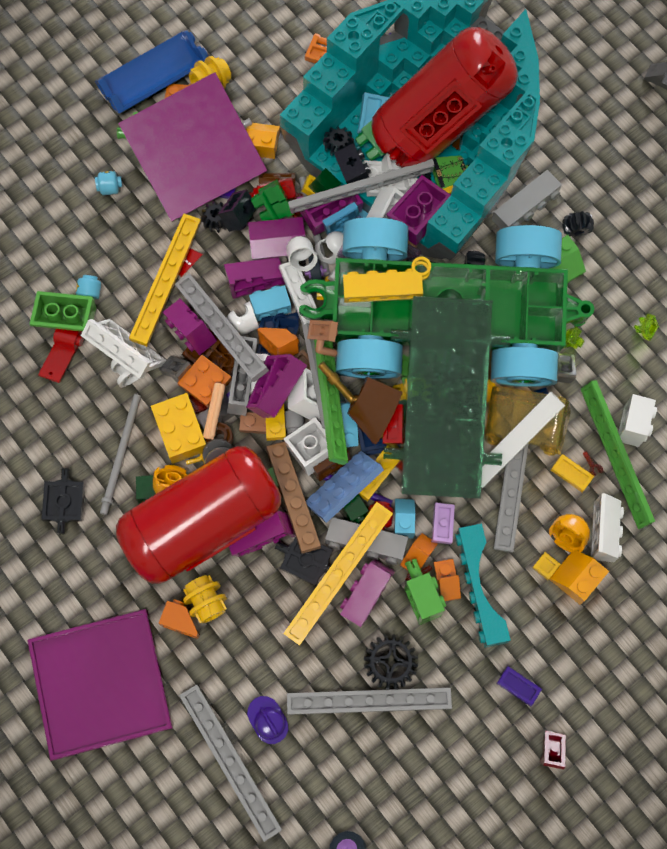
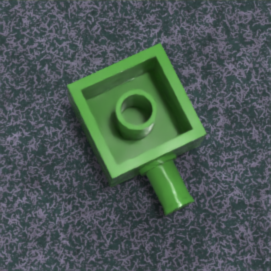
M413 559L412 562H406L405 566L408 569L411 580L406 581L404 589L418 624L422 625L441 617L445 611L446 603L443 596H439L437 593L438 584L435 577H431L430 573L423 575L417 559Z

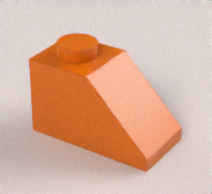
M261 327L257 329L259 343L270 354H291L294 356L299 353V340L295 334H292L287 329Z
M173 599V602L167 601L158 624L161 627L199 639L200 635L188 609L184 606L185 603Z

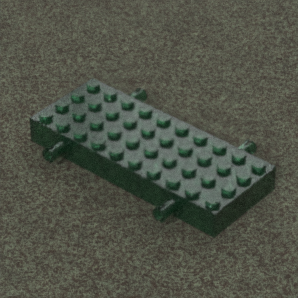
M413 296L409 330L391 329V334L399 336H390V341L408 342L409 344L404 443L402 448L384 447V452L392 454H383V459H396L402 462L401 494L481 499L482 467L484 465H502L501 460H494L502 459V453H485L483 451L489 353L491 347H509V343L501 341H510L509 335L501 336L492 335L493 301Z

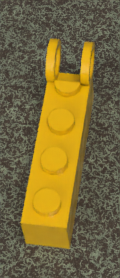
M417 257L413 260L411 269H407L405 272H398L397 270H387L386 273L368 271L366 274L348 272L347 275H343L344 303L422 299V281L429 277L431 263L426 257ZM423 265L427 271L420 273L416 271L415 267Z

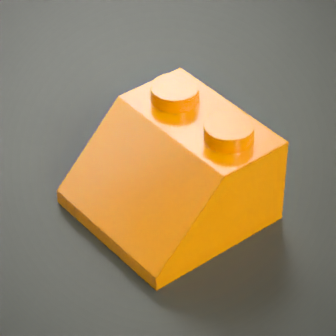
M252 123L251 126L245 128L259 156L275 159L280 126Z
M575 550L574 553H570L549 580L581 605L609 571L594 558Z

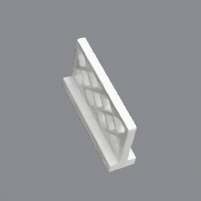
M90 319L81 334L84 339L139 379L144 378L146 372L159 368L166 362V359L148 346L130 341V333L111 319L100 322Z

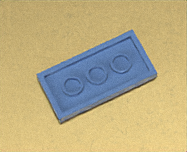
M360 451L306 500L307 507L327 523L384 469L379 463Z

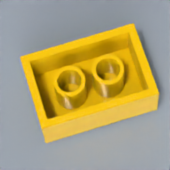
M187 393L151 405L172 464L203 453L206 443Z

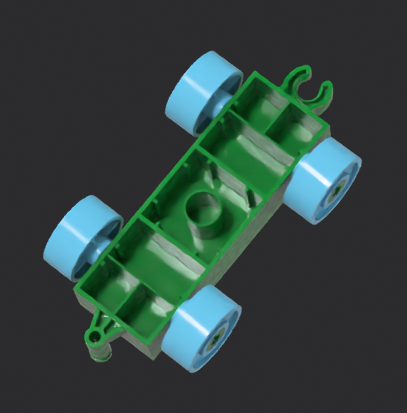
M377 217L352 219L344 223L342 254L347 258H336L335 281L326 282L315 279L308 280L300 286V291L303 295L317 292L324 298L323 305L316 309L307 305H301L299 307L301 316L307 320L328 319L338 322V333L335 338V342H337L336 373L342 376L363 379L366 377L372 379H391L402 376L403 346L493 350L491 356V382L517 387L557 384L558 353L566 345V324L571 322L575 327H581L594 313V305L590 301H582L567 294L568 269H550L561 264L562 233L554 228L536 225L511 226L497 231L495 263L499 266L431 263L430 275L426 280L422 281V299L344 303L343 275H347L348 272H358L359 274H366L368 271L386 273L387 270L405 272V270L411 269L412 266L410 261H401L407 258L409 227L405 223ZM423 265L415 267L416 271L420 273L427 271Z

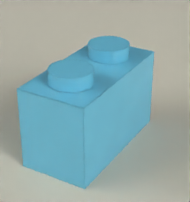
M285 285L273 286L266 291L258 290L249 295L257 322L261 321L263 317L292 312Z

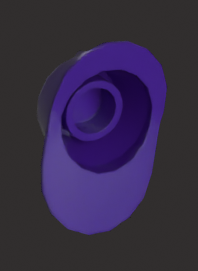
M268 696L255 698L248 707L247 716L256 734L267 744L281 742L288 732V723L279 705Z

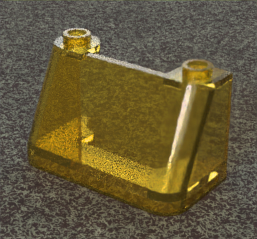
M501 386L492 387L484 435L485 441L491 445H498L548 394ZM560 396L556 397L565 407L528 443L540 446L544 453L550 456H555V454L561 455L571 414L569 401Z

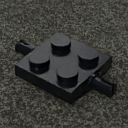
M68 468L61 469V480L44 481L41 520L56 522V534L59 535L65 534V523L82 522L85 483L69 480L70 469Z
M296 537L289 546L279 541L275 546V549L285 553L280 570L314 586L317 585L320 577L327 573L331 567L328 565L333 549L320 544V549L301 554Z

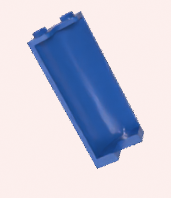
M185 30L99 78L95 83L105 99L110 102L111 107L120 114L189 74L190 69L194 68V64L199 60L204 62L208 54L204 48L195 45L193 34Z

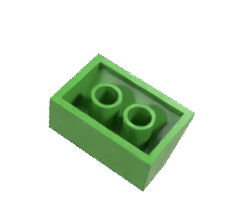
M569 235L562 238L561 264L550 268L568 269L567 283L586 272L579 248Z
M37 291L30 326L83 331L88 320H94L96 312L94 299L91 296Z

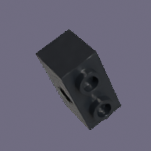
M354 143L334 153L347 184L370 177L371 170L367 162L363 163L365 156L361 148L357 150Z
M247 189L232 193L218 213L229 232L243 230L256 210Z

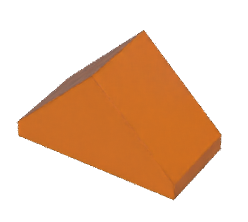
M421 533L410 547L400 566L408 571L405 563L417 559L421 570L438 543L432 542V539Z

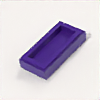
M509 666L506 667L496 683L530 707H532L542 691L540 687Z

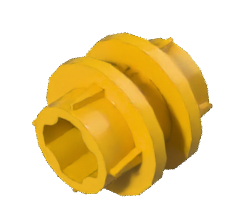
M208 56L204 62L199 60L189 72L191 84L215 72L225 89L226 84L231 79L228 64L219 57Z
M204 575L192 580L183 589L186 595L183 599L185 605L193 604L194 606L189 611L191 617H197L199 623L210 622L224 614L227 609L224 604L227 597L225 594L217 595L216 591L221 585L218 581L213 582L210 575Z

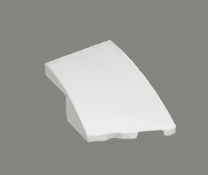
M386 153L382 161L364 160L363 162H367L371 170L370 177L401 168L396 165V160L390 159L388 153ZM413 177L387 185V187H395L405 194L418 178ZM381 187L367 191V196H377Z

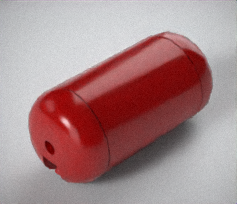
M469 27L459 32L383 103L372 117V134L381 152L384 154L388 153L390 159L396 160V165L401 168L417 165L430 159L434 160L513 90L518 79V72L512 54L498 37L486 29Z
M237 446L229 449L126 512L119 518L116 524V537L124 555L138 575L149 583L161 584L184 570L190 571L255 531L256 526L271 518L278 511L281 505V495L259 456L246 446Z

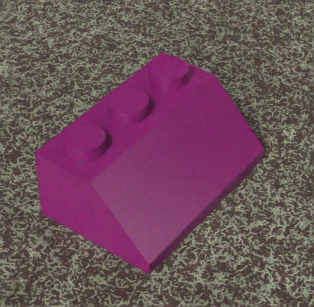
M421 175L387 213V217L405 223L409 227L408 240L417 245L426 235L428 221L451 194Z
M303 217L248 222L252 259L287 256L288 242L297 236L305 237Z

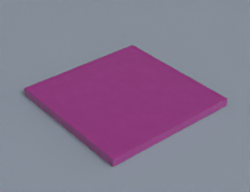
M215 72L118 123L171 222L182 217L183 214H188L267 172Z
M146 609L27 640L50 761L173 729Z

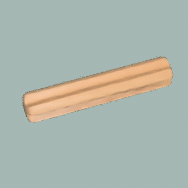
M222 383L214 384L203 433L205 439L213 440L225 390V385Z

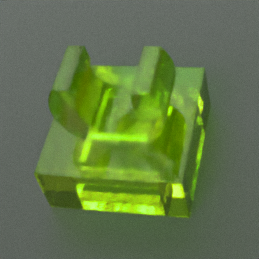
M647 314L646 318H639V322L642 325H635L634 328L637 333L642 334L645 340L651 341L659 325L655 315Z
M577 326L566 331V345L564 348L573 347L577 349V347L581 348L585 341L579 337L582 330Z

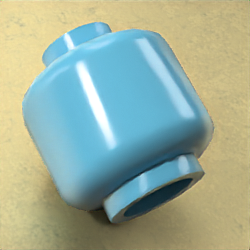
M115 171L99 172L98 177H95L97 192L100 191L104 196L118 194L119 187H122L121 176H117Z
M83 275V278H79L77 280L76 295L91 296L94 300L99 299L101 282L97 280L98 277Z

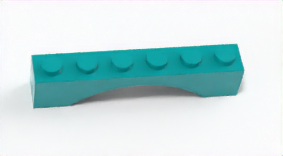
M482 523L459 528L455 535V541L457 546L461 547L462 553L459 554L461 565H465L466 568L464 578L466 585L469 584L471 589L469 599L470 603L474 604L476 610L473 612L475 623H479L480 631H478L479 641L484 644V648L509 643L511 639L506 620L498 615L490 606L480 584L479 563L482 551L487 543Z

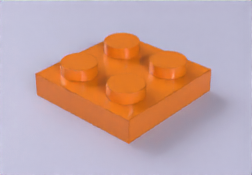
M201 355L178 381V385L208 408L214 384L222 383L226 387L232 380V377Z

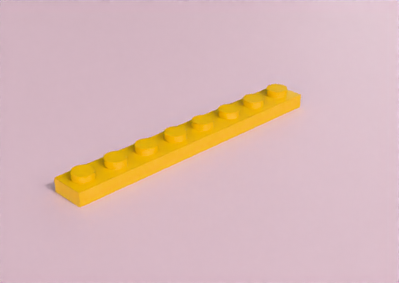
M183 214L129 336L130 341L148 346L201 224V219Z
M376 502L285 630L284 635L299 646L393 515L392 512Z

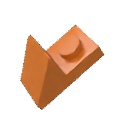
M454 560L434 562L433 566L440 596L442 595L445 601L461 599L459 575H456Z

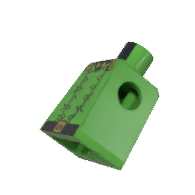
M462 156L436 157L433 160L434 171L432 172L436 185L442 189L452 186L470 164L465 165Z

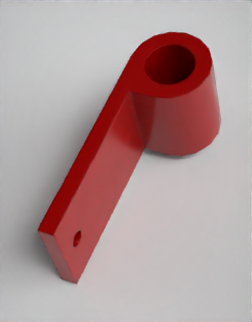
M55 330L53 336L54 345L38 376L60 383L76 350L83 344L84 338L81 336V331Z

